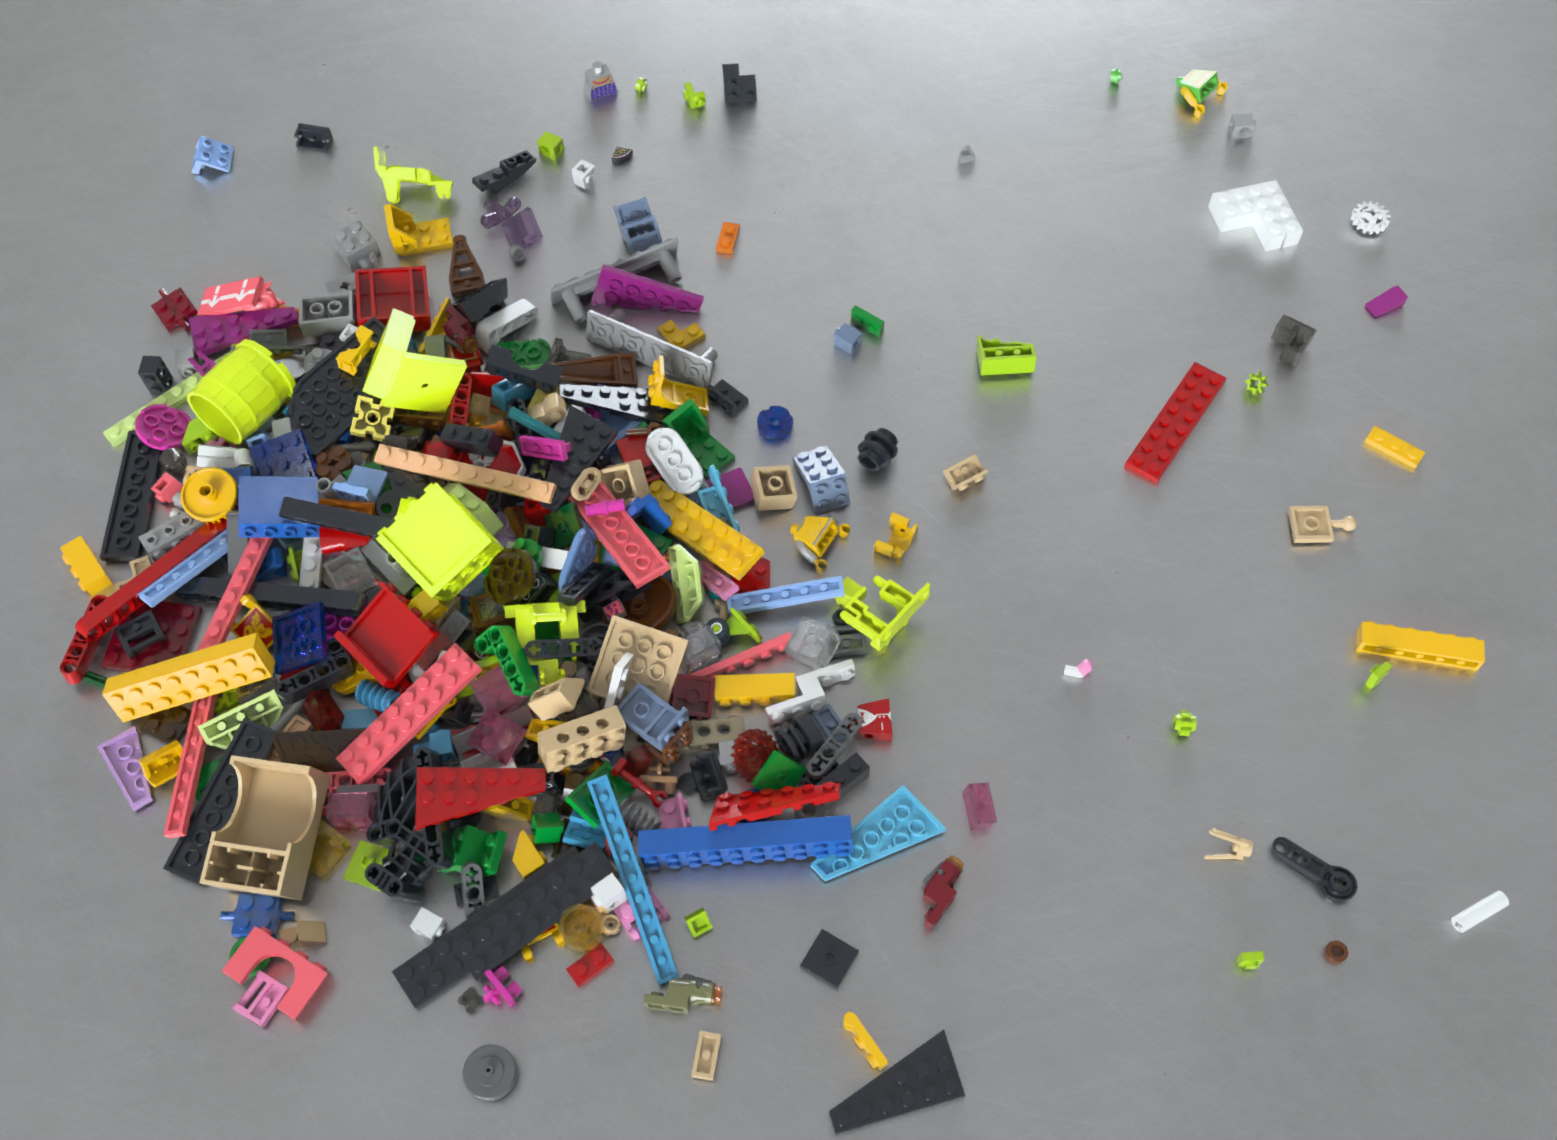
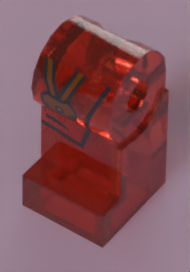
M645 744L634 747L626 758L628 763L624 769L637 778L645 773L653 761V757L648 752Z

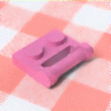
M647 886L654 906L658 911L659 920L667 919L670 914L650 887ZM629 900L614 909L613 912L632 939L636 941L640 938L639 935L641 934L638 926L636 928L632 926L636 923Z
M258 970L255 974V980L239 1002H235L232 1009L264 1028L277 1010L278 1004L289 991V988ZM265 982L266 985L263 987V989L258 994L256 999L253 1001L251 1006L248 1009H246L245 1007L247 1006V1004L250 1002V1000L255 995L257 990L260 988L262 983Z

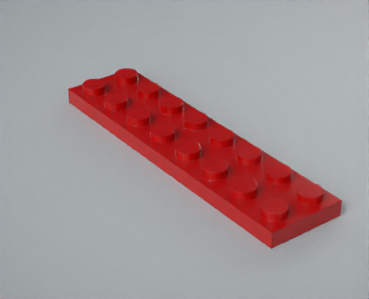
M1194 362L1127 459L1125 467L1158 483L1227 378Z

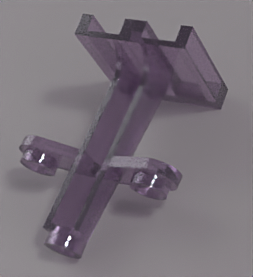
M517 197L509 198L503 207L493 199L484 202V208L490 214L481 217V225L486 229H490L501 224L510 247L519 244L527 248L543 237L531 208L527 207L513 215L521 207V201Z

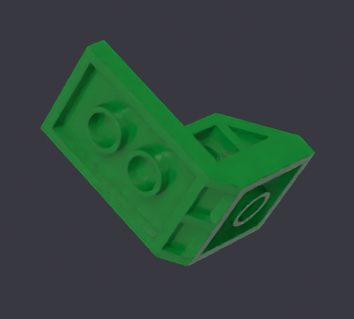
M688 399L663 419V426L675 430L701 465L706 480L710 479L708 469L711 465H714L715 469L721 472L735 460V455L710 435L709 425L693 400Z

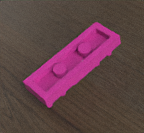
M525 435L519 437L521 452L525 456L565 461L568 459L567 452L572 450L570 442L565 444V441Z

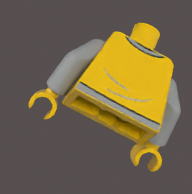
M827 514L806 516L800 525L794 523L790 528V532L794 535L793 537L796 541V547L810 563L816 564L815 569L818 573H823V570L818 565H823L827 568V562L824 559L819 560L817 557H822L837 533L841 538H847V532H850L848 524L840 525L839 521Z

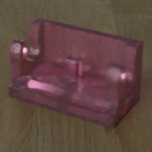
M989 782L968 784L962 793L970 831H976L981 826L988 829L997 822Z

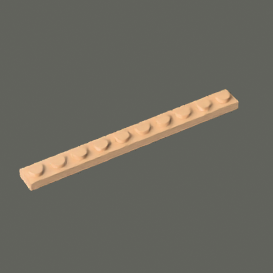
M379 444L374 458L376 464L550 504L557 487L555 483L383 444Z

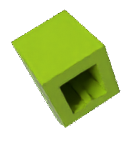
M197 417L189 422L182 445L190 456L198 452L199 444L205 445L213 439H219V436Z

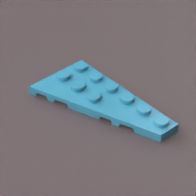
M902 785L852 828L854 853H850L845 857H839L836 854L828 855L826 858H817L811 863V867L826 882L946 831V828Z

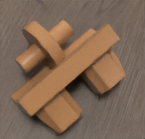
M658 761L657 767L650 766V773H657V776L640 775V778L643 779L642 782L652 789H656V782L663 783V791L667 794L675 793L676 783H678L679 777L663 776V773L671 772V767H663V762Z

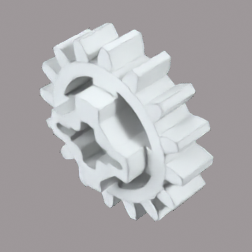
M1363 201L1361 205L1357 204L1356 208L1353 209L1351 220H1354L1352 225H1357V230L1363 229V233L1369 231V234L1372 235L1373 231L1376 234H1379L1380 231L1383 232L1388 226L1391 216L1388 215L1389 210H1383L1384 205L1380 207L1378 202L1372 204V201H1369L1367 204Z

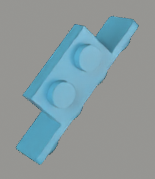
M711 465L708 469V475L713 487L697 491L696 494L703 509L740 532V525L733 517V507L726 498V488L721 485L720 472L718 469H715L714 465Z

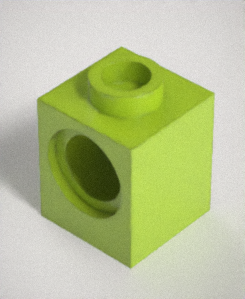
M547 131L537 141L539 153L553 160H557L565 150L563 138Z

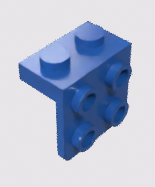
M650 493L642 499L637 497L626 508V512L632 519L640 514L651 530L660 535L672 525L670 516L662 510L658 500Z

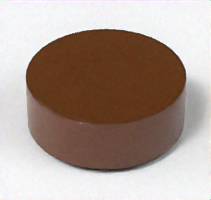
M1334 940L1325 946L1324 955L1331 963L1340 964L1348 957V949L1341 941Z

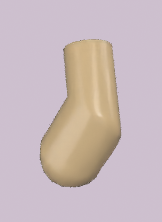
M716 599L714 608L720 609L718 618L726 621L729 616L727 601Z

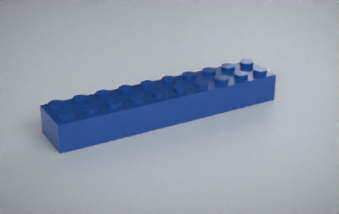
M850 815L736 823L737 825L730 827L728 824L717 825V830L710 831L709 826L638 831V856L644 868L650 871L659 870L660 867L679 869L681 866L689 865L690 867L697 868L701 867L702 864L720 866L723 863L731 862L737 865L743 864L744 861L762 863L769 859L774 861H784L786 858L803 860L809 856L826 858L828 855L836 854L839 857H845L850 853H854Z

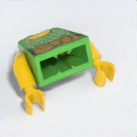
M1192 70L1185 77L1179 76L1176 80V85L1180 87L1181 95L1188 101L1191 107L1194 106V115L1196 117H1199L1201 113L1204 114L1205 106L1197 102L1201 103L1216 88V92L1219 95H1223L1228 88L1226 82H1220V79L1217 77V71Z

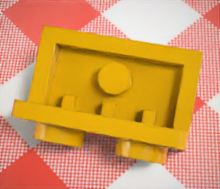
M177 740L139 759L144 777L153 787H157L177 776L183 751L181 744Z

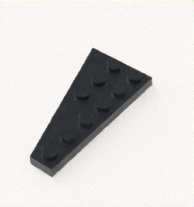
M570 405L559 440L565 441V444L570 442L572 450L567 452V460L552 461L546 482L555 483L557 487L551 504L540 501V505L557 514L570 497L571 488L582 471L595 465L618 435V430Z
M945 1031L939 1032L831 1109L829 1115L835 1135L964 1098L965 1092Z

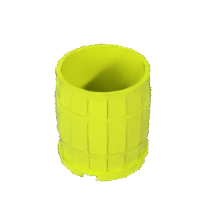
M248 339L242 340L237 344L236 349L217 363L187 394V401L196 416L217 436L236 445L241 444L248 436L257 431L279 410L286 399L292 397L293 389L296 386L293 376L282 362L277 364L270 357L272 353L268 349Z

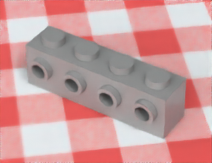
M184 511L138 538L155 562L206 523L196 521Z

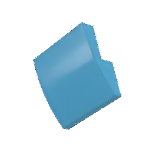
M573 809L563 836V842L582 848H587L596 842L602 852H604L606 835L602 824L594 829Z

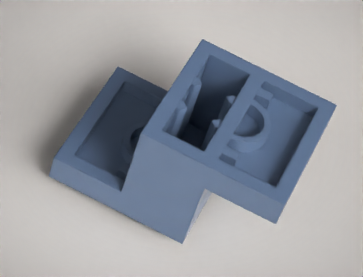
M647 197L613 206L622 238L627 242L630 256L637 251L643 252L650 246L663 242L656 217L651 214Z

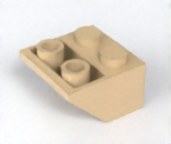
M580 678L560 679L535 690L528 705L542 721L549 718L553 719L566 711L570 712L576 707L585 681Z

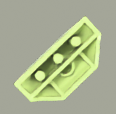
M448 483L443 487L446 493H453L493 536L504 527L491 508L460 483Z
M674 545L668 547L672 586L677 595L676 622L681 624L691 620L704 602L705 592L702 587L700 563L681 545Z
M273 689L243 702L197 727L207 745L227 750L244 718L269 728L274 721L277 722L279 720L283 705Z

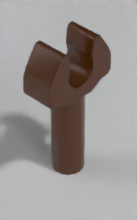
M650 422L647 428L627 429V436H649L652 431L662 427L659 423Z

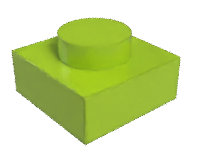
M703 907L684 917L693 938L713 928Z
M1263 951L1241 952L1236 960L1238 967L1245 966V969H1256L1265 958Z

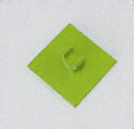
M360 840L343 879L382 891L367 881L365 870L372 863L383 865L382 859L387 856L389 849Z

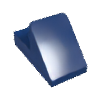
M274 547L264 557L256 575L257 582L287 577L286 561L282 557V549Z

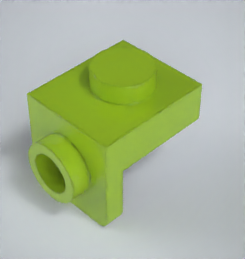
M691 82L684 83L683 97L684 100L688 101L690 108L706 105L705 92L695 93Z

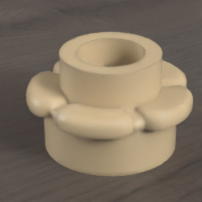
M613 914L603 918L600 922L602 932L606 935L617 934L621 927L619 918Z

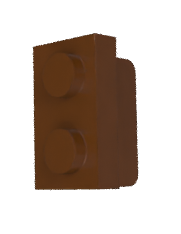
M687 720L665 745L662 752L653 745L649 747L648 751L667 766L671 762L674 763L679 758L680 751L684 747H688L694 739L692 723Z

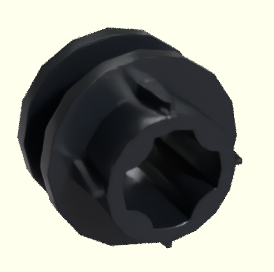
M885 428L869 431L865 435L864 441L858 445L860 454L857 458L862 466L870 471L887 468L891 464V459L898 454L896 445L899 441H897L896 436Z

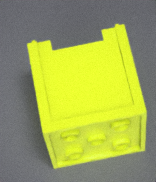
M430 483L424 489L426 493L419 500L414 498L407 505L409 509L405 513L399 512L394 517L396 521L388 529L383 527L377 533L379 536L376 539L431 598L449 603L490 565L492 559L498 553L505 550V548L453 493H446L438 483L434 485Z

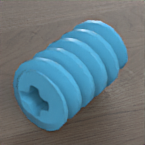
M363 679L358 684L355 693L357 703L377 710L380 713H383L401 696V693H396L393 689L383 687L373 681L370 682L368 679Z

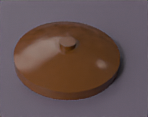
M658 576L650 581L653 587L622 603L628 614L623 617L624 619L660 630L668 623L677 606V595L671 583L662 576ZM605 613L601 614L603 623L609 625L610 623Z

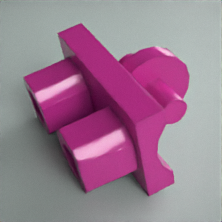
M503 965L493 972L488 969L485 975L495 988L492 989L489 985H486L483 989L487 994L483 1000L486 1003L493 1001L496 1005H499L502 1001L498 996L501 994L512 1008L517 1004L515 999L523 992L515 981L504 988L501 983L508 979L510 974Z

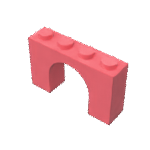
M254 926L222 969V972L240 985H243L255 967L264 959L269 957L287 959L294 967L295 978L291 988L277 1008L297 1021L329 977L328 973L325 972L327 968L319 962L313 964L308 961L309 956L300 950L294 952L291 950V944L284 939L276 940L273 938V932L262 926L259 929Z

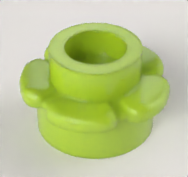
M639 77L635 90L639 91L638 93H641V91L645 92L648 86L646 78Z

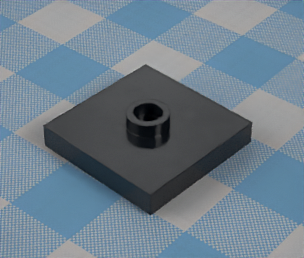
M821 929L800 964V968L838 989L859 954V950Z

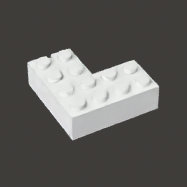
M1277 180L1212 194L1208 208L1220 232L1253 226L1265 251L1278 249L1281 247V244L1283 247L1298 244L1303 229Z

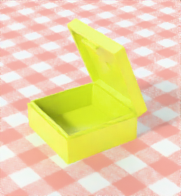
M393 308L373 356L362 391L381 398L385 407L445 414L467 368L465 360L406 352L416 320L413 319L414 316Z

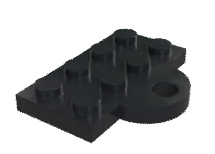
M406 470L388 472L391 490L384 492L378 498L376 504L377 516L395 520L394 517L397 515L401 498L414 497L420 499L426 493L424 489L430 484L428 475ZM388 506L392 511L386 514L381 511V508Z

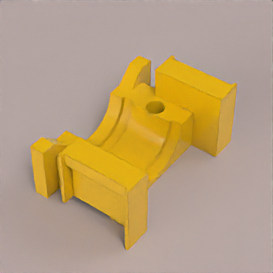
M362 325L355 332L360 346L356 349L348 348L346 351L340 352L336 358L338 368L353 376L358 371L357 366L370 348L374 349L377 343L371 341L373 331Z
M893 511L889 521V527L894 528L888 543L877 540L874 544L873 555L877 551L889 556L890 560L894 557L897 559L896 564L900 565L917 534L918 525L914 524L913 528H910V518H905Z

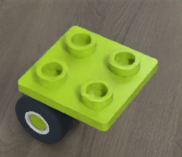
M733 607L730 609L732 616L726 621L722 618H713L705 626V633L714 646L719 648L729 645L733 635L748 634L757 645L762 644L761 640L763 637L759 634L760 631L753 623L750 624L746 620L747 617L740 610L736 611Z

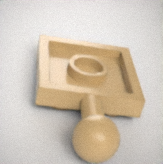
M1290 506L1288 509L1294 543L1333 542L1334 534L1332 528L1342 527L1346 531H1352L1357 526V521L1352 516H1346L1342 520H1331L1328 506Z

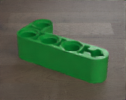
M493 625L477 637L474 642L475 651L478 654L496 655L510 688L516 696L532 695L535 690L539 689L536 676L511 626Z

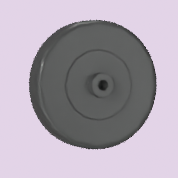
M489 1044L481 1046L468 1056L463 1067V1082L467 1090L477 1099L483 1101L498 1100L507 1095L515 1085L518 1075L517 1063L512 1054L500 1045Z

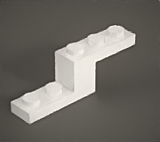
M852 659L795 677L800 696L765 707L769 725L788 720L801 711L809 713L820 710L826 705L822 687H828L834 683L855 677V666Z

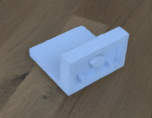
M200 135L195 147L192 173L199 174L200 169H204L205 165L229 172L233 146Z
M355 465L347 482H335L332 489L342 500L375 502L376 504L388 473Z

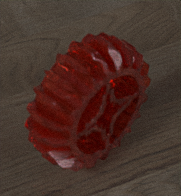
M756 728L740 733L738 738L734 740L735 745L731 747L734 753L730 756L734 758L732 764L736 765L735 772H740V778H745L746 782L749 783L753 782L759 773V770L756 768L762 769L773 751H780V748L776 747L777 741L772 740L773 735H768L767 731H761V729Z

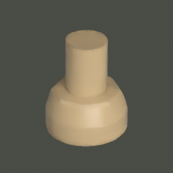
M572 661L559 662L558 666L564 669L566 677H570L576 672V665Z

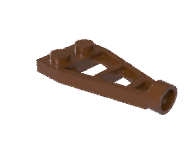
M464 235L453 237L449 273L452 297L470 294L485 285L483 272L471 252ZM467 254L469 260L458 262L459 255ZM470 267L474 273L473 275L458 277L459 269Z

